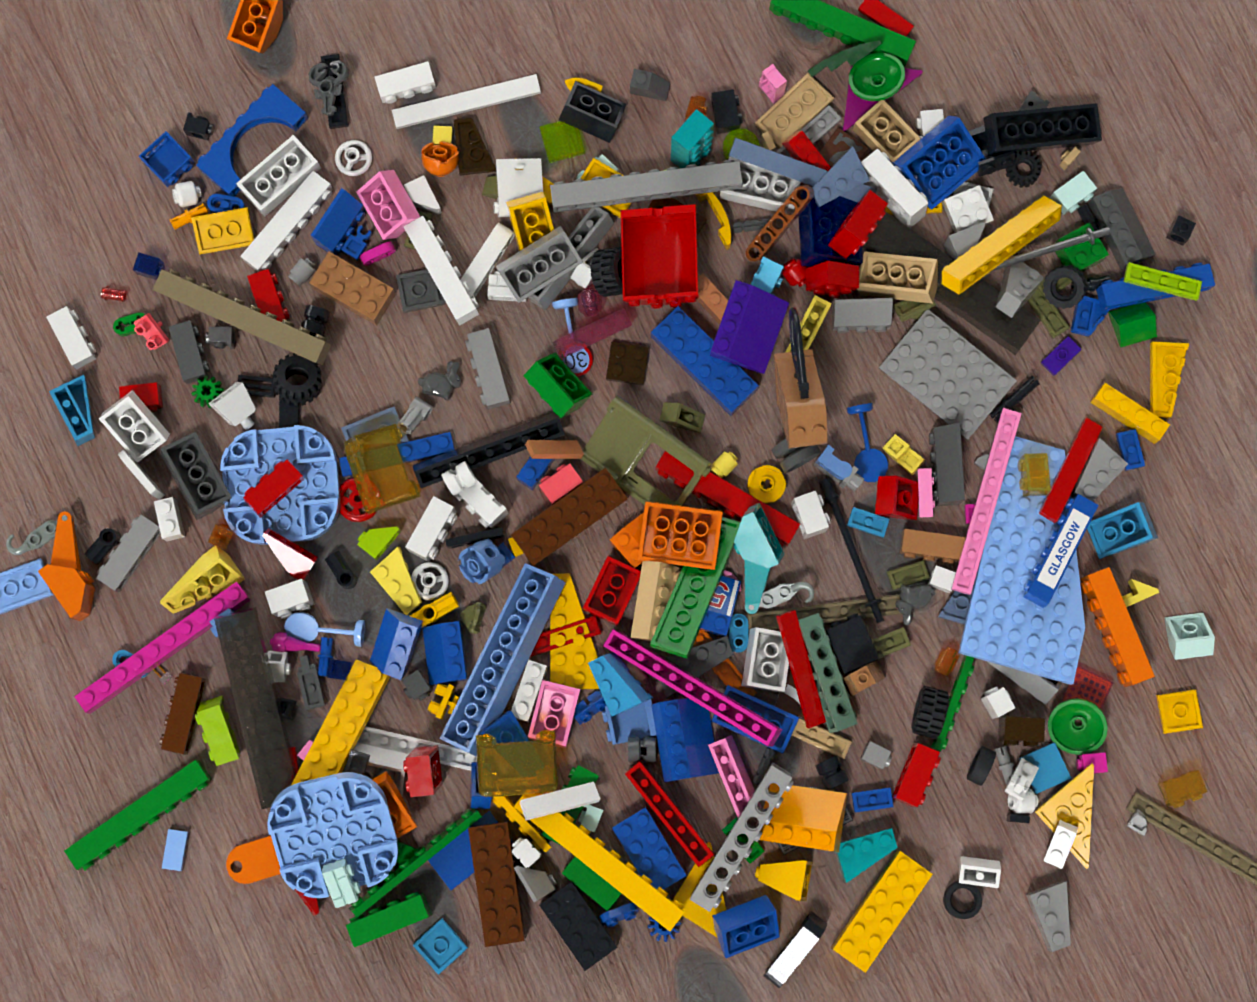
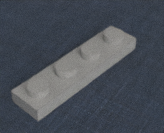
M828 105L801 130L814 145L835 127L842 118ZM784 146L777 151V153L792 158Z

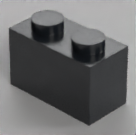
M734 89L711 93L717 134L739 131L743 120L742 114L738 113L737 106H740L739 97L734 94Z

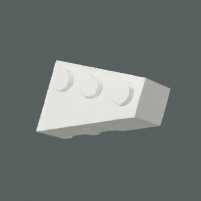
M478 480V483L469 488L463 487V491L455 495V498L458 501L463 499L467 504L465 508L472 515L476 513L480 517L478 521L485 528L489 526L491 529H494L509 514L507 509Z

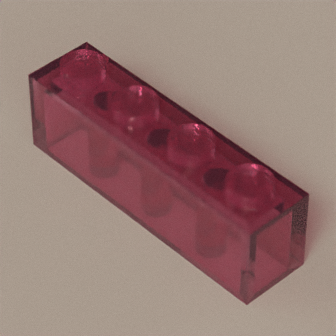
M622 308L557 339L553 344L560 358L564 359L632 326V323L625 309Z

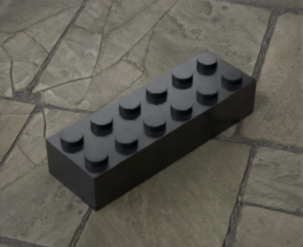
M1097 103L991 113L983 118L988 155L1004 154L1013 150L1014 152L1093 145L1102 141Z

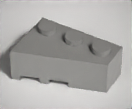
M1023 262L1007 266L1002 275L1003 280L1000 285L1001 290L998 294L996 308L1011 318L1031 298L1044 279L1037 270L1030 268Z
M1099 438L1085 463L1071 496L1074 498L1079 494L1093 502L1128 463Z

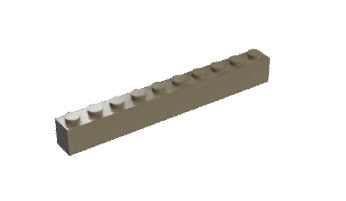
M161 269L153 288L154 291L310 361L323 365L332 345L326 342V337L316 334L315 337L309 335L310 330L301 326L299 329L293 327L294 323L285 319L280 322L276 320L278 316L267 312L264 315L260 313L261 309L256 306L250 305V307L244 306L245 302L238 298L228 299L229 294L219 290L215 293L211 291L213 288L204 283L199 286L195 284V279L185 276L183 279L179 277L180 273L169 269L167 272Z

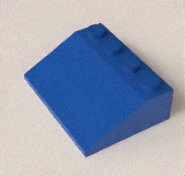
M949 115L895 160L893 165L898 166L902 171V175L914 183L915 189L927 197V207L932 210L978 171V162L986 160L961 119Z
M689 698L652 704L664 782L719 774L708 746L714 742L709 710Z

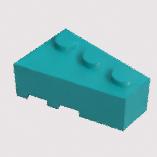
M892 828L840 842L839 853H835L844 883H848L898 848Z

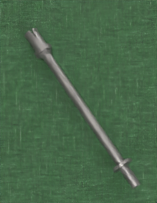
M1106 227L1093 232L1090 228H1087L1086 234L1010 257L992 271L1088 241L1093 245L1096 238L1111 234L1110 228Z

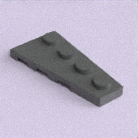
M728 636L692 648L688 659L677 655L665 657V659L699 678L733 656L734 653ZM661 682L666 698L677 692Z

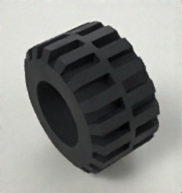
M622 247L597 250L593 254L590 265L592 282L596 291L603 297L623 295Z
M293 353L292 357L286 355L285 360L281 358L278 361L279 365L276 364L273 371V384L276 395H279V399L282 401L285 399L286 404L289 405L291 402L294 403V406H298V403H301L302 406L306 405V401L311 403L313 397L317 398L319 395L318 391H321L320 367H318L317 363L297 356L295 353ZM294 374H301L308 378L307 382L302 385H292L287 379Z
M923 686L919 692L912 718L911 728L914 734L934 739L938 738L943 729L949 705V694L947 691Z

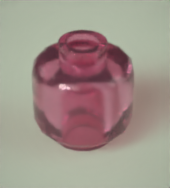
M586 288L578 294V309L580 313L586 317L597 316L603 308L602 295L593 288Z

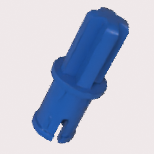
M321 637L320 654L318 655L319 676H329L330 662L333 658L331 656L333 638Z

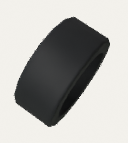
M981 746L971 763L967 780L980 786L983 785L993 766L996 752Z
M958 881L947 887L944 892L943 903L950 915L958 919H969L978 914L981 909L982 896L975 885L962 884ZM964 888L973 894L974 905L970 910L959 912L952 906L951 897L957 889Z

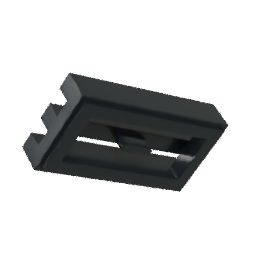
M238 374L237 382L242 383V380L271 383V386L243 383L245 388L270 390V393L247 390L249 396L275 398L273 378Z

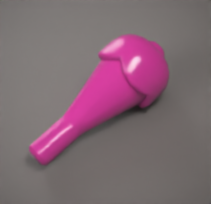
M285 632L275 633L273 638L270 639L272 650L277 652L302 650L319 652L321 647L320 644L301 641L287 635Z

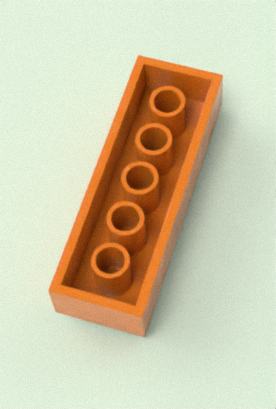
M1110 567L1080 579L1081 591L1088 598L1087 606L1095 615L1096 619H1094L1097 629L1101 630L1103 634V645L1110 651V662L1117 668L1119 683L1123 684L1124 687H1128L1155 677Z

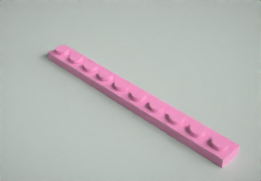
M1003 408L1001 411L951 590L970 595L972 592L1022 413Z

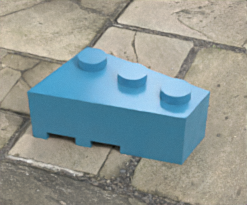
M85 375L49 391L77 446L94 439L95 434Z
M614 652L603 655L588 663L611 716L623 713L653 698L650 693L647 694L640 686L639 680L634 679L629 673L628 667Z

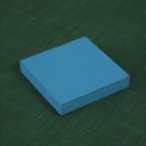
M1055 742L1018 758L1019 760L1023 758L1039 767L1031 783L1035 794L1071 779Z
M443 918L413 944L414 948L438 975L469 948Z

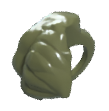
M476 602L468 606L460 614L463 623L472 634L480 633L481 619L486 609L482 602Z

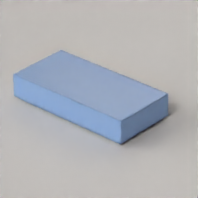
M168 829L162 869L183 870L189 832Z

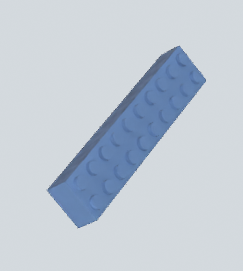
M524 564L439 739L481 759L488 742L479 733L501 717L566 582L553 574L529 564Z

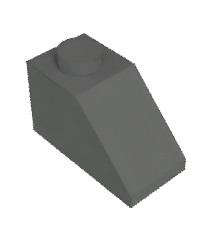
M638 69L633 70L630 94L662 101L667 100L670 82L652 72Z

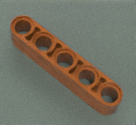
M809 185L799 186L791 193L747 247L745 254L748 260L755 262L768 254L813 199L814 191ZM802 189L806 190L807 192L806 199H802L800 197V191ZM789 204L795 206L794 214L788 211ZM778 218L783 221L782 228H778L776 225ZM766 233L771 235L770 243L764 239ZM754 247L760 252L758 257L753 255Z

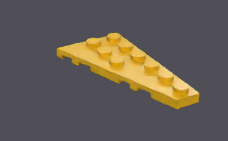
M570 573L553 574L566 583L550 614V630L585 619ZM586 623L550 634V646L555 644L559 646V648L550 650V682L580 690L599 689L588 664L598 657L591 637L586 639L583 637V635L589 634ZM582 627L584 632L577 634L576 628ZM573 639L574 643L563 646L566 641Z

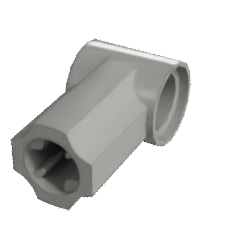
M418 396L415 397L397 426L405 434H412L421 421H425L429 417L433 406Z

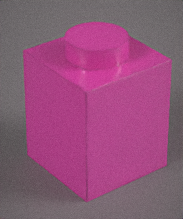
M1106 752L1078 755L1079 759H1076V767L1080 772L1091 763L1094 764V773L1108 772Z

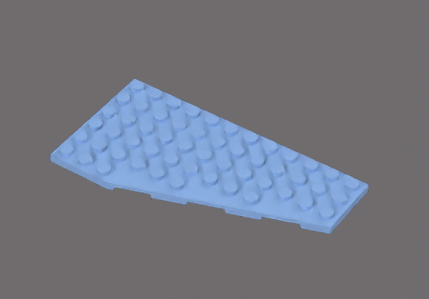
M1015 436L976 574L958 653L1072 685L1074 684L1085 632L1077 551H1075L1050 603L1046 607L1042 608L1023 597L1025 593L1023 588L1026 582L1032 580L1034 576L1032 573L1033 568L1037 563L1040 564L1042 560L1040 555L1045 546H1049L1051 541L1048 539L1053 530L1057 531L1059 527L1057 522L1053 523L1038 513L1065 460V450ZM1064 507L1061 514L1065 515L1067 508Z

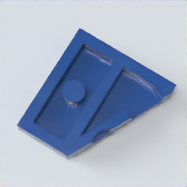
M1084 296L1075 306L1071 332L1089 337L1105 318L1109 310L1101 311L1098 299Z

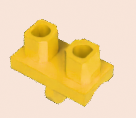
M437 684L434 693L443 697L442 702L439 704L431 700L427 710L435 714V717L443 720L449 705L448 714H452L459 700V697L455 695L452 702H450L456 687L450 684L448 686Z

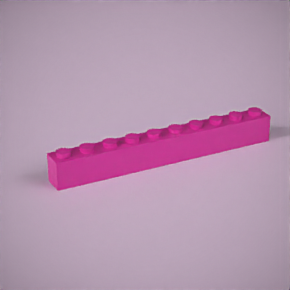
M236 581L74 696L85 713H93L141 679L146 673L155 669L212 627L209 621L228 608L234 611L238 610L249 602L250 598Z
M613 629L604 644L605 648L766 746L773 747L783 730L621 631Z

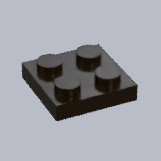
M611 342L606 380L644 385L649 347Z

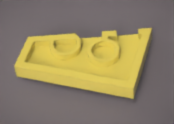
M397 547L370 573L404 614L409 615L422 604V601L408 571V565L402 556V550L400 547Z

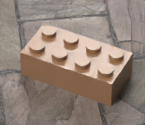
M331 252L327 253L309 282L315 291L376 326L396 295L394 288Z

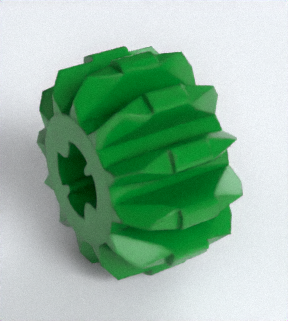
M204 376L203 382L197 379L199 385L192 386L196 391H193L191 394L196 397L194 401L200 403L202 408L206 404L208 408H212L208 403L224 392L225 389L221 388L222 383L220 381L216 382L215 377H211L209 380L208 376ZM207 389L210 390V393H211L210 395H207V393H206V390H207Z

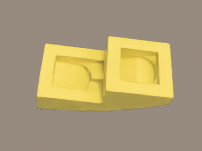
M896 434L883 447V450L912 476L925 462V459L913 451L910 445Z

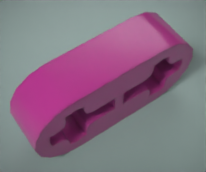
M389 241L360 255V259L364 266H368L394 254L396 249L393 243Z

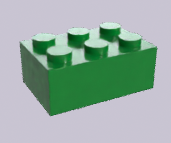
M556 352L536 361L523 375L529 385L534 387L540 394V397L550 405L553 412L560 418L580 409L593 395Z

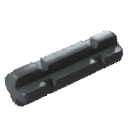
M763 218L760 221L759 219L743 221V223L741 221L734 222V233H740L743 230L748 232L756 231L760 228L763 229L769 222V218Z
M766 749L765 757L762 758L757 775L753 779L754 784H760L771 766V760L776 755L774 750Z

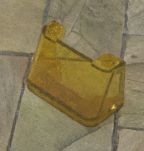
M396 424L355 435L344 442L345 454L363 507L368 514L421 497L419 484L408 479L397 447L400 439H402V433Z
M542 730L537 733L536 741L497 743L496 738L490 734L476 735V776L479 794L484 797H497L556 791L558 778L555 731Z

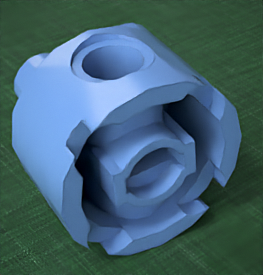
M490 539L478 541L461 551L459 555V560H461V565H459L460 571L472 583L482 584L499 574L505 563V557Z

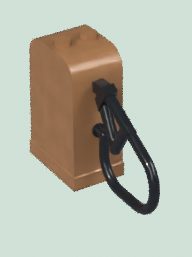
M792 307L789 310L791 352L774 354L777 406L779 407L788 448L827 444L826 404L814 361V354L812 349L803 350L798 311Z

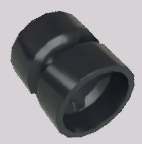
M307 305L304 312L306 319L302 321L301 327L310 330L309 335L315 337L316 334L324 337L326 330L324 324L328 322L330 311L321 307Z
M838 755L815 765L818 774L824 777L822 782L826 790H830L849 780L846 771L841 769L842 763Z

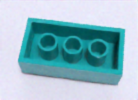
M697 109L671 137L670 161L680 169L686 168L688 165L699 166L701 158H706L712 151L714 123Z

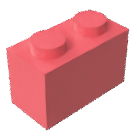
M566 464L561 465L556 469L557 473L552 476L547 475L540 480L539 488L551 505L583 484L582 479L571 464L567 466Z

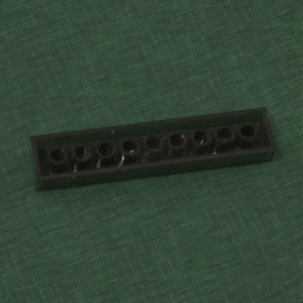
M886 212L883 218L876 223L878 225L871 234L869 233L867 242L861 247L873 253L937 259L938 287L934 299L1016 355L1041 320L1023 307L1012 318L996 308L1000 291L983 279L978 280L960 295L942 285L943 268L955 260Z
M254 607L217 616L214 621L261 809H266L272 806L273 801L280 792L291 786L297 771L257 610Z

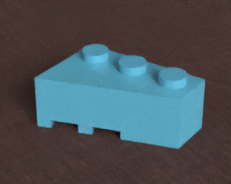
M763 256L761 265L754 274L750 285L775 296L773 294L775 287L779 288L784 279L781 277L784 266Z

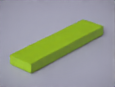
M1130 262L1127 263L1123 281L1195 301L1199 299L1202 281Z

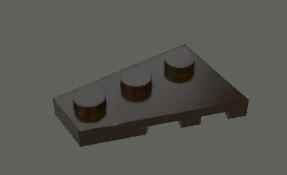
M455 119L454 129L457 151H459V175L496 172V167L473 119Z

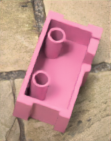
M772 64L762 71L759 87L765 92L770 101L775 104L784 96L787 80Z
M918 468L920 517H933L935 500H933L932 485H934L932 468Z

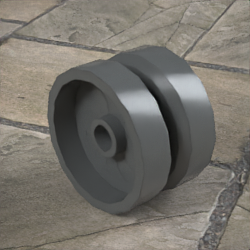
M786 439L771 450L776 459L786 457L780 464L784 473H789L801 467L821 453L817 445L788 448Z

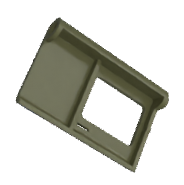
M617 395L609 404L607 414L582 450L584 453L582 460L598 472L606 468L618 486L643 505H645L646 501L683 506L703 476L706 477L712 469L710 467L711 462ZM651 443L657 444L694 471V476L676 501L635 472V467Z

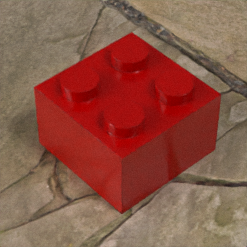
M826 261L806 269V291L813 292L814 295L828 294L831 298H838L841 294H850L853 290L859 289V266Z

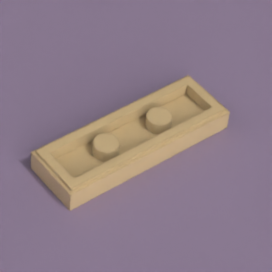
M801 718L798 719L791 735L832 755H838L843 760L852 741L837 734L829 733L828 730L819 726L807 728L805 720Z

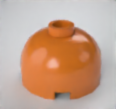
M432 142L421 149L422 164L427 172L443 177L456 169L459 161V151H457L455 145L448 142H439V145H433Z

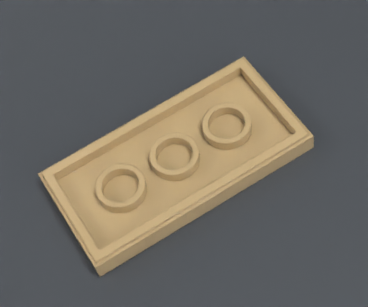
M807 73L755 122V125L763 133L768 131L774 144L780 149L785 140L795 132L803 129L834 100V97Z

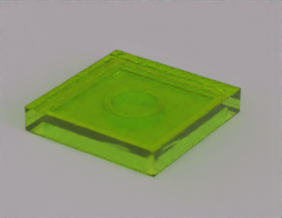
M562 121L539 127L549 163L585 154L579 129Z

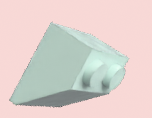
M1204 613L1165 617L1169 648L1175 660L1213 655L1215 636Z

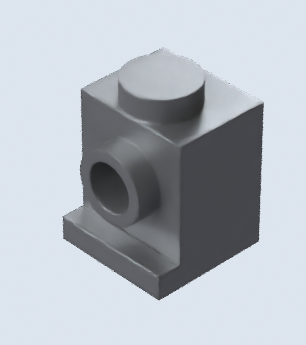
M209 327V332H206V344H211L214 348L223 349L225 346L235 349V330L232 327Z

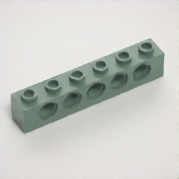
M819 613L799 619V625L829 733L838 732L858 724L856 713L850 703V695L845 689L843 676L837 666L836 656L830 647V639L824 630L823 619ZM811 632L814 633V639L811 637ZM818 650L821 653V658L817 654ZM824 668L827 670V676L824 674ZM831 687H832L833 690H834V694H833V695H832V693H831V691H830V688H831ZM837 706L840 707V713L837 711Z

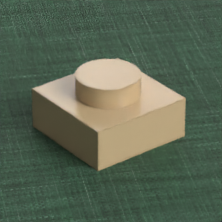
M1076 147L1072 151L1067 150L1062 155L1061 159L1063 161L1059 166L1066 170L1081 151Z

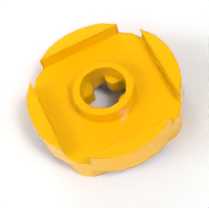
M764 465L751 472L747 482L748 492L751 496L765 504L775 503L784 494L786 481L778 468ZM766 479L770 480L769 484L772 485L767 490L761 485V482H765Z

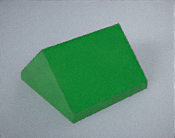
M1147 303L1131 305L1108 312L1120 348L1157 337L1156 315Z

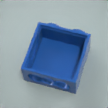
M167 131L138 156L167 188L170 185H174L184 172H189L195 163L192 157Z

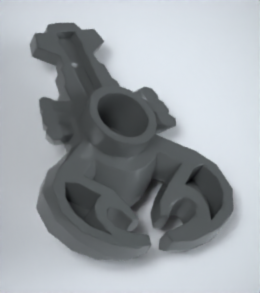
M340 60L330 63L331 66L337 67V69L330 68L337 78L333 76L325 78L328 71L324 69L328 67L326 63L314 65L308 74L309 82L319 88V90L314 89L315 99L323 100L324 108L321 109V113L327 116H332L334 112H337V108L333 106L336 96L341 95V83L349 77L348 67Z

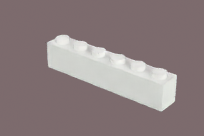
M312 171L241 255L243 261L257 272L270 269L271 262L276 257L281 256L286 244L291 243L295 239L297 231L307 225L308 218L318 212L320 204L330 198L333 190L331 184L315 171Z
M421 216L403 226L459 326L478 316L477 308L479 305L474 297L470 299L468 295L470 289L465 281L461 283L459 277L462 275L456 266L452 267L450 264L452 258L448 251L444 252L441 246L444 244L439 235L434 236L432 231L435 228L431 221H426L424 216Z

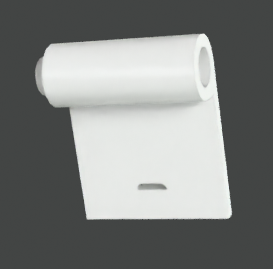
M541 158L496 159L498 198L497 202H494L493 205L494 213H497L498 217H510L506 205L507 201L543 192Z

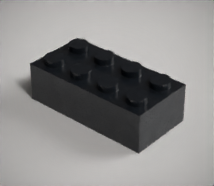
M570 882L539 905L584 971L618 947L573 882Z

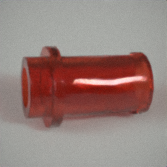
M106 286L101 290V298H104L105 301L111 299L125 302L126 290L112 289L110 286Z

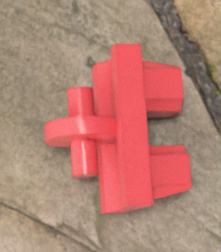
M150 313L134 321L135 332L145 337L147 340L146 346L149 350H155L170 340L160 328L163 323L161 321L156 323Z

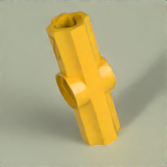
M450 592L436 601L424 605L420 610L409 616L422 620L421 628L460 606L456 597ZM432 608L434 610V616L431 619H428L426 616V612L428 609Z

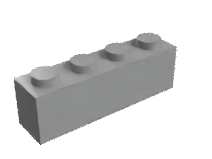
M489 328L467 334L468 340H465L468 352L472 351L473 358H470L472 368L477 369L478 376H475L477 386H482L483 394H480L482 404L487 405L488 410L510 404Z
M143 515L136 517L132 521V528L121 537V543L118 548L111 551L106 565L103 564L97 572L98 576L96 579L118 593L123 589L161 534L159 526Z

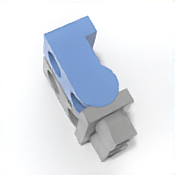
M828 445L813 466L835 482L840 483L839 486L841 488L848 486L855 491L864 478L856 473L858 471L857 467H851L848 462L841 461L834 456L832 452L835 449Z

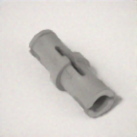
M1003 746L1001 749L996 748L994 750L1000 764L998 766L999 770H1002L1007 787L1014 772V763H1011L1007 746Z

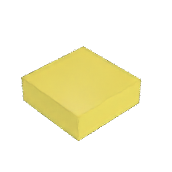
M434 126L433 145H439V142L452 144L453 127Z

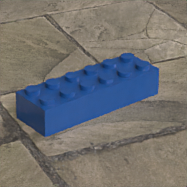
M679 306L651 331V338L730 416L758 390L759 385L738 365L710 356L714 341Z

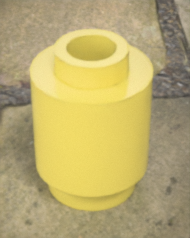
M724 451L712 464L711 472L720 478H726L738 465L736 462L738 458L729 451L727 453Z

